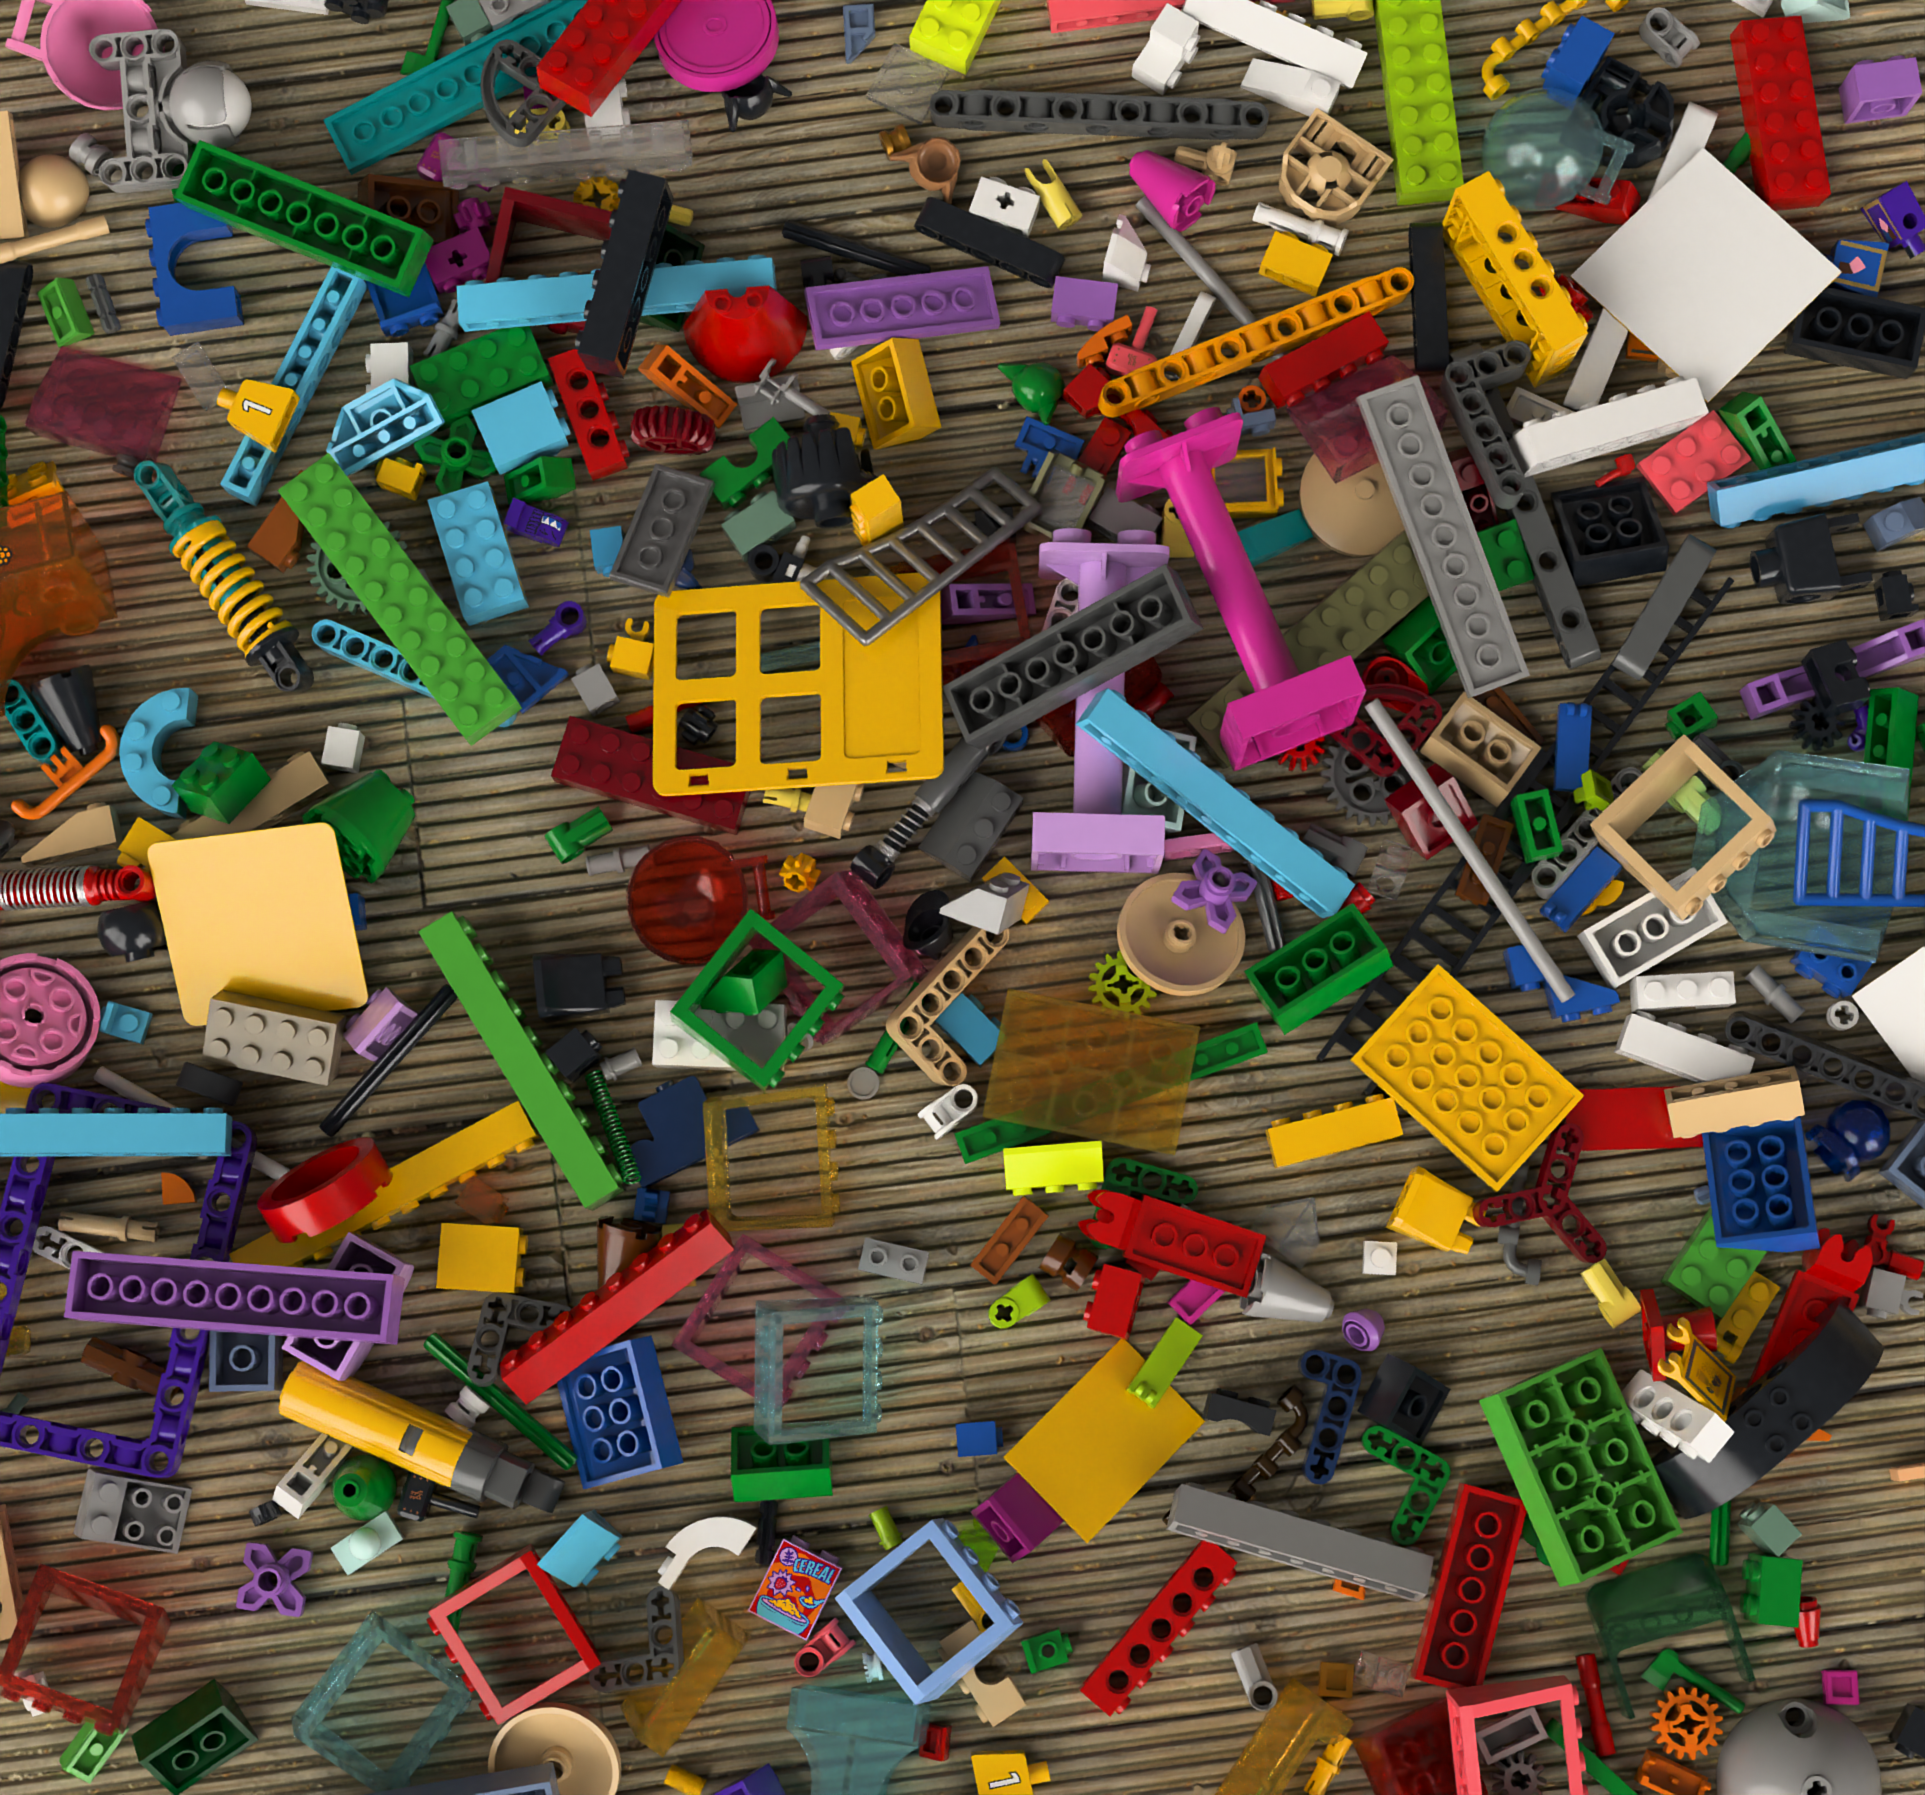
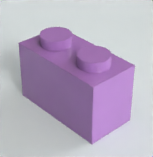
M1056 276L1051 322H1056L1058 326L1065 328L1082 325L1088 326L1087 328L1092 331L1101 330L1114 321L1118 283Z

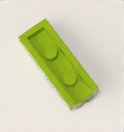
M1175 1317L1126 1391L1144 1401L1150 1408H1155L1203 1335L1178 1317Z

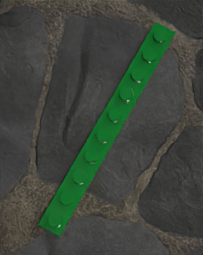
M1255 1022L960 1131L954 1135L966 1165L1001 1152L1004 1148L1015 1147L1266 1054L1268 1050L1258 1024Z

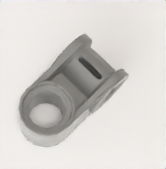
M1657 7L1650 10L1639 27L1640 38L1656 51L1665 63L1673 68H1678L1682 64V59L1689 51L1697 49L1700 45L1697 35L1688 27H1685L1665 8ZM1650 22L1659 23L1662 30L1653 29Z

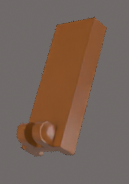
M1023 1196L970 1266L996 1285L1050 1215L1044 1209L1038 1207L1031 1199Z

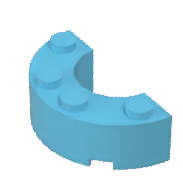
M176 688L163 691L142 703L128 720L120 742L119 755L122 772L133 792L154 809L178 819H186L187 805L172 787L175 780H171L166 776L162 768L161 753L164 743L173 733L185 727L195 726L198 695L190 688Z

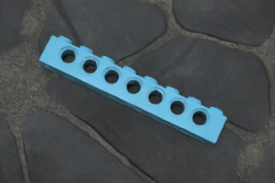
M331 266L271 383L272 385L293 389L300 398L276 453L272 452L245 435L220 483L228 494L253 506H257L368 288L364 279Z

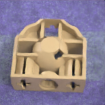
M1316 108L1283 153L1279 191L1287 206L1294 210L1295 207L1297 209L1301 208L1304 214L1309 216V220L1314 222L1321 219L1324 220L1325 225L1336 226L1354 217L1392 166L1394 159ZM1336 143L1343 152L1355 157L1351 164L1341 153L1331 150ZM1293 149L1309 158L1305 165L1290 155ZM1336 181L1338 187L1325 189L1326 182ZM1347 185L1362 194L1358 200L1344 192ZM1308 189L1310 191L1315 190L1317 196H1320L1314 207L1302 199Z

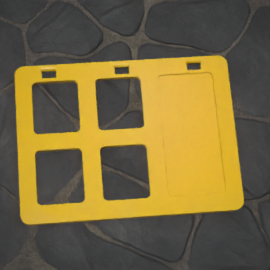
M919 573L895 574L915 593L929 583ZM878 576L853 577L890 612L905 602ZM825 579L816 585L866 631L880 621L877 616L836 579ZM800 581L672 591L669 598L658 595L654 601L653 787L656 792L661 796H681L921 780L940 776L944 770L941 590L869 646H863L820 607V667L815 671L773 674L761 673V613L765 609L819 606L800 588ZM735 612V674L730 677L677 679L678 618L682 615ZM820 695L821 757L816 761L776 764L761 763L762 700L772 697ZM735 701V764L730 767L678 770V706L686 703ZM906 762L907 771L888 772V763ZM807 769L808 778L789 779V770ZM708 776L709 784L690 786L691 777Z

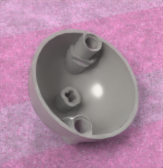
M1787 1698L1775 1700L1754 1709L1744 1716L1731 1730L1718 1758L1716 1771L1718 1795H1811L1807 1793V1789L1812 1788L1813 1783L1819 1785V1790H1815L1814 1795H1881L1882 1792L1878 1761L1871 1744L1864 1734L1847 1716L1835 1708L1818 1701L1803 1698ZM1796 1707L1799 1712V1718L1795 1723L1788 1724L1785 1714L1789 1708Z

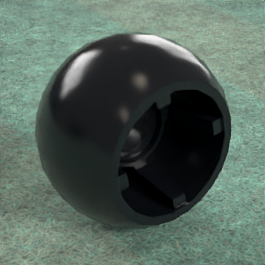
M154 900L101 912L98 919L97 931L102 947L112 957L124 954L126 963L155 956L153 947L165 945L166 943L159 906Z

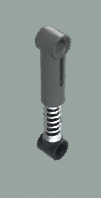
M1008 735L981 750L967 744L964 737H962L944 758L942 774L937 778L925 780L914 793L916 798L912 801L913 806L906 808L907 813L905 815L901 814L902 819L895 821L896 826L889 828L890 833L888 835L884 834L885 839L883 841L879 840L878 844L874 847L872 845L865 846L853 859L850 869L873 889L882 887L895 870V864L892 862L900 854L899 850L902 847L906 848L905 843L907 841H912L910 837L913 834H917L916 830L919 827L923 828L922 823L928 821V816L932 817L934 813L939 814L988 755H993L1002 747Z

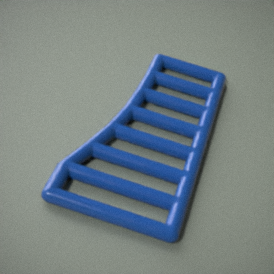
M1839 799L1800 800L1797 816L1793 902L1798 906L1925 907V894H1905L1909 835L1925 838V825L1870 811ZM1811 812H1831L1826 893H1807ZM1844 815L1863 821L1859 893H1840ZM1876 825L1896 831L1892 894H1872Z

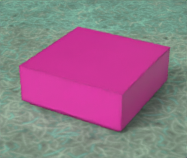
M1857 1670L1821 1671L1824 1705H1859Z

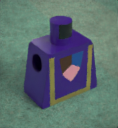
M1907 181L1860 208L1880 239L1885 243H1889L1888 249L1901 243L1910 259L1925 250V244L1918 232L1925 229V215Z

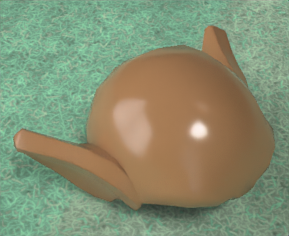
M934 137L925 143H919L891 154V161L909 163L910 175L919 186L928 191L941 190L944 202L952 205L961 162L960 152L953 143L943 137Z

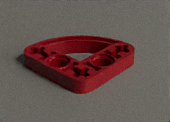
M1378 683L1365 686L1366 692L1361 703L1372 701L1378 697L1379 700H1396L1414 706L1397 726L1400 731L1409 730L1415 735V743L1410 746L1413 751L1437 727L1442 718V708L1439 703L1417 689L1393 683ZM1422 708L1425 711L1429 708L1433 709L1432 717L1435 720L1426 719L1419 729L1415 724L1422 715L1420 709ZM1357 716L1353 721L1355 727L1351 729L1347 738L1342 736L1346 731L1345 728L1329 734L1380 777L1392 776L1403 765L1387 740H1384ZM1357 733H1364L1369 737L1370 745L1365 749H1358L1354 746L1352 737ZM1375 744L1380 746L1377 750L1380 756L1385 758L1387 755H1390L1393 758L1391 761L1392 768L1390 766L1381 768L1379 766L1381 760L1375 754H1373L1371 759L1367 757L1372 752Z

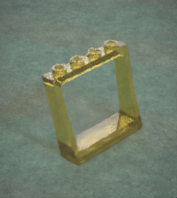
M827 1083L707 1098L703 1102L709 1212L726 1231L826 1228L834 1226V1213L840 1212L839 1193H833V1181H838V1162L831 1161V1149H836L837 1136L836 1130L830 1129L829 1117H834L835 1102L834 1097H828ZM812 1098L816 1104L821 1214L735 1216L731 1210L726 1109Z

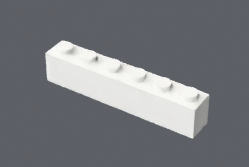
M1185 0L1181 11L1197 20L1199 24L1299 68L1313 70L1341 82L1340 86L1347 89L1353 88L1368 54L1361 50L1363 46L1361 43L1349 38H1345L1344 42L1333 38V31L1317 25L1316 30L1304 25L1306 19L1293 13H1289L1285 17L1276 13L1278 7L1263 0H1260L1259 5L1249 0Z

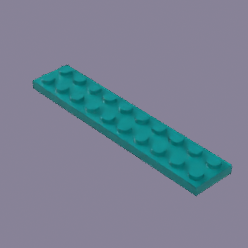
M553 0L323 119L351 175L483 108L481 74L484 63L493 47L498 42L509 39L516 41L543 59L588 0ZM510 53L509 55L502 54L504 59L507 56L514 58L513 53ZM529 67L524 72L529 77L538 76L536 67ZM500 70L495 81V98L498 100L524 85Z

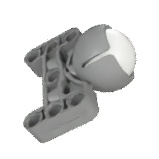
M169 29L102 34L93 38L89 44V52L92 58L106 70H120L127 157L107 159L101 164L98 173L101 181L116 193L176 189L179 187L194 153V148L191 147L193 144L197 145L198 141L201 140L221 149L237 144L240 141L239 136L250 120L252 103L246 85L233 73L229 64L222 61L206 60L197 62L187 68L186 46ZM174 41V48L170 52L163 53L164 45L167 42ZM144 44L143 51L139 55H132L136 45ZM113 47V52L108 58L101 57L104 49ZM147 105L149 107L147 114L144 117H137L139 108ZM184 164L183 173L176 177L173 176L174 167ZM148 167H153L152 176L148 179H142L143 171ZM117 170H122L121 179L117 182H112V174Z

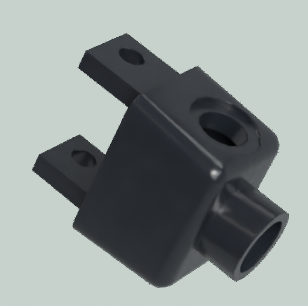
M1825 513L1776 526L1765 539L1766 549L1751 551L1750 569L1755 586L1762 588L1774 585L1777 600L1781 604L1830 600L1838 592L1865 588L1873 581L1871 571L1840 577L1831 539L1832 533L1852 530L1860 522L1858 513L1827 518Z

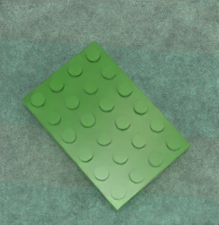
M1602 1347L1580 1354L1479 1400L1560 1587L1581 1583L1683 1533Z

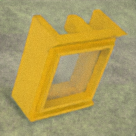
M1272 447V449L1237 450L1235 458L1211 469V474L1231 519L1276 517L1279 507L1284 506L1283 488L1277 487V476H1282V458L1276 457V447Z

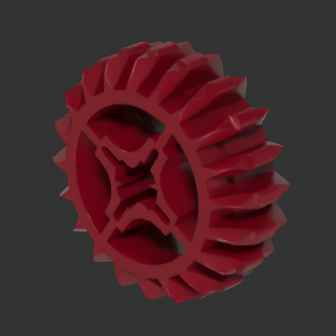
M646 406L636 410L633 420H631L632 441L648 451L691 456L693 454H705L713 449V442H715L716 437L714 420L706 414H701L699 411H692L689 408L683 409L678 406Z

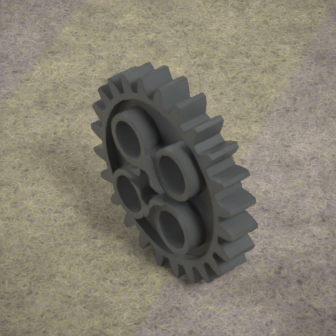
M1372 723L1370 728L1385 740L1383 734L1377 731L1376 724ZM1347 729L1345 732L1346 738L1351 731L1350 729ZM1357 733L1352 737V742L1358 749H1365L1370 745V739L1364 733ZM1409 737V738H1406V741H1407L1408 744H1409V742H1410V740H1411L1410 737ZM1335 740L1339 748L1329 746L1327 752L1333 758L1323 759L1322 764L1329 767V770H1324L1320 774V777L1329 779L1328 782L1323 784L1322 790H1332V793L1326 799L1327 802L1337 800L1339 803L1334 811L1338 812L1343 808L1346 809L1345 820L1351 818L1353 814L1356 815L1357 825H1360L1364 818H1368L1370 827L1375 825L1376 818H1380L1384 826L1387 825L1388 816L1391 815L1393 819L1394 817L1384 800L1392 794L1385 789L1384 781L1388 779L1396 780L1401 788L1412 780L1411 776L1402 765L1400 771L1392 776H1378L1374 782L1372 777H1366L1348 784L1345 782V779L1365 776L1369 768L1361 762L1359 770H1350L1345 764V759L1354 755ZM1375 744L1372 752L1367 757L1371 759L1373 754L1376 755V751L1380 746ZM1391 761L1388 763H1379V766L1381 768H1384L1385 766L1393 767ZM1364 787L1369 792V799L1366 801L1357 800L1353 795V789Z

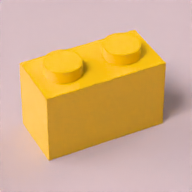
M1275 231L1261 262L1258 274L1316 297L1330 266L1333 254L1329 253L1327 248L1316 243L1309 245L1299 241V238L1293 233Z

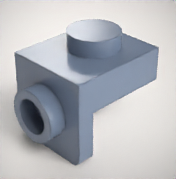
M1239 397L1232 398L1231 408L1227 409V415L1236 412L1240 413L1243 420L1240 435L1251 433L1253 437L1266 435L1270 432V429H1274L1276 423L1274 408L1243 414Z

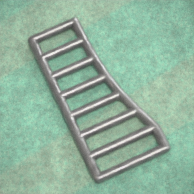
M992 467L962 491L913 523L870 544L827 560L800 581V588L863 646H869L1042 512V505L1001 469ZM993 482H996L1021 503L1025 509L1014 518H1011L984 495L982 491ZM969 500H972L1002 527L988 537L957 509ZM946 517L972 539L977 546L966 555H963L931 526ZM920 533L954 564L939 574L909 548L904 541ZM891 548L929 583L915 593L873 555ZM861 561L905 602L890 612L850 576L843 567ZM827 576H833L877 616L880 621L866 631L816 585Z

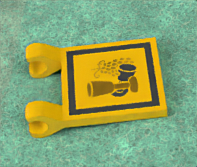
M1681 1317L1677 1322V1326L1680 1329L1675 1328L1670 1323L1667 1326L1666 1333L1670 1339L1685 1345L1682 1359L1677 1353L1672 1352L1669 1355L1670 1364L1666 1363L1663 1358L1659 1359L1658 1371L1664 1376L1677 1380L1701 1405L1716 1413L1726 1422L1736 1376L1692 1334L1689 1321Z

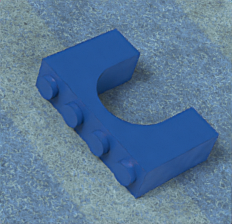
M181 203L148 207L150 218L145 220L147 234L149 238L152 237L153 248L149 249V257L152 267H156L157 278H153V289L156 297L160 299V308H156L159 326H163L170 336L244 325L241 295L234 286L199 291L190 290L179 285L175 275L177 260L188 246L199 241L232 237V226L188 209Z

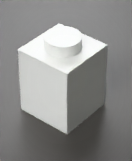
M338 723V727L328 726L321 764L327 769L359 773L365 736L360 731H357V726L347 723Z

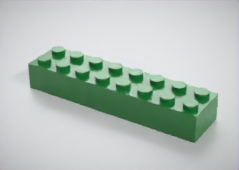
M201 140L197 143L174 196L175 199L188 209L408 298L434 241L421 228Z

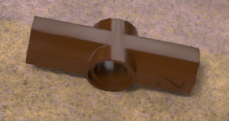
M97 1337L91 1338L82 1353L81 1363H84L86 1366L112 1376L111 1379L121 1385L135 1390L141 1389L154 1396H157L161 1375L166 1372L165 1367L151 1362V1358L131 1349L125 1348L124 1350ZM176 1387L171 1391L170 1401H172L180 1387Z

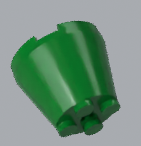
M376 769L373 773L366 774L313 805L303 815V824L316 822L330 824L336 834L343 871L355 879H358L361 875L367 877L368 882L371 884L383 874L413 822L415 812L412 804L415 802V799L407 790L396 788L385 772Z

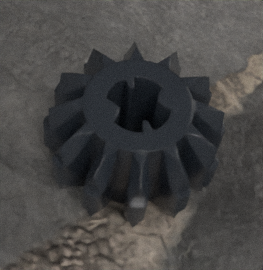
M1817 697L1813 698L1811 703L1807 700L1802 701L1800 709H1794L1791 713L1796 720L1789 723V728L1798 730L1792 736V740L1795 741L1801 737L1804 740L1801 745L1802 749L1808 748L1811 743L1815 752L1822 750V746L1830 749L1834 746V740H1839L1843 736L1838 729L1845 726V721L1836 719L1838 715L1825 718ZM1815 719L1820 721L1819 730L1814 728L1815 722L1813 720Z

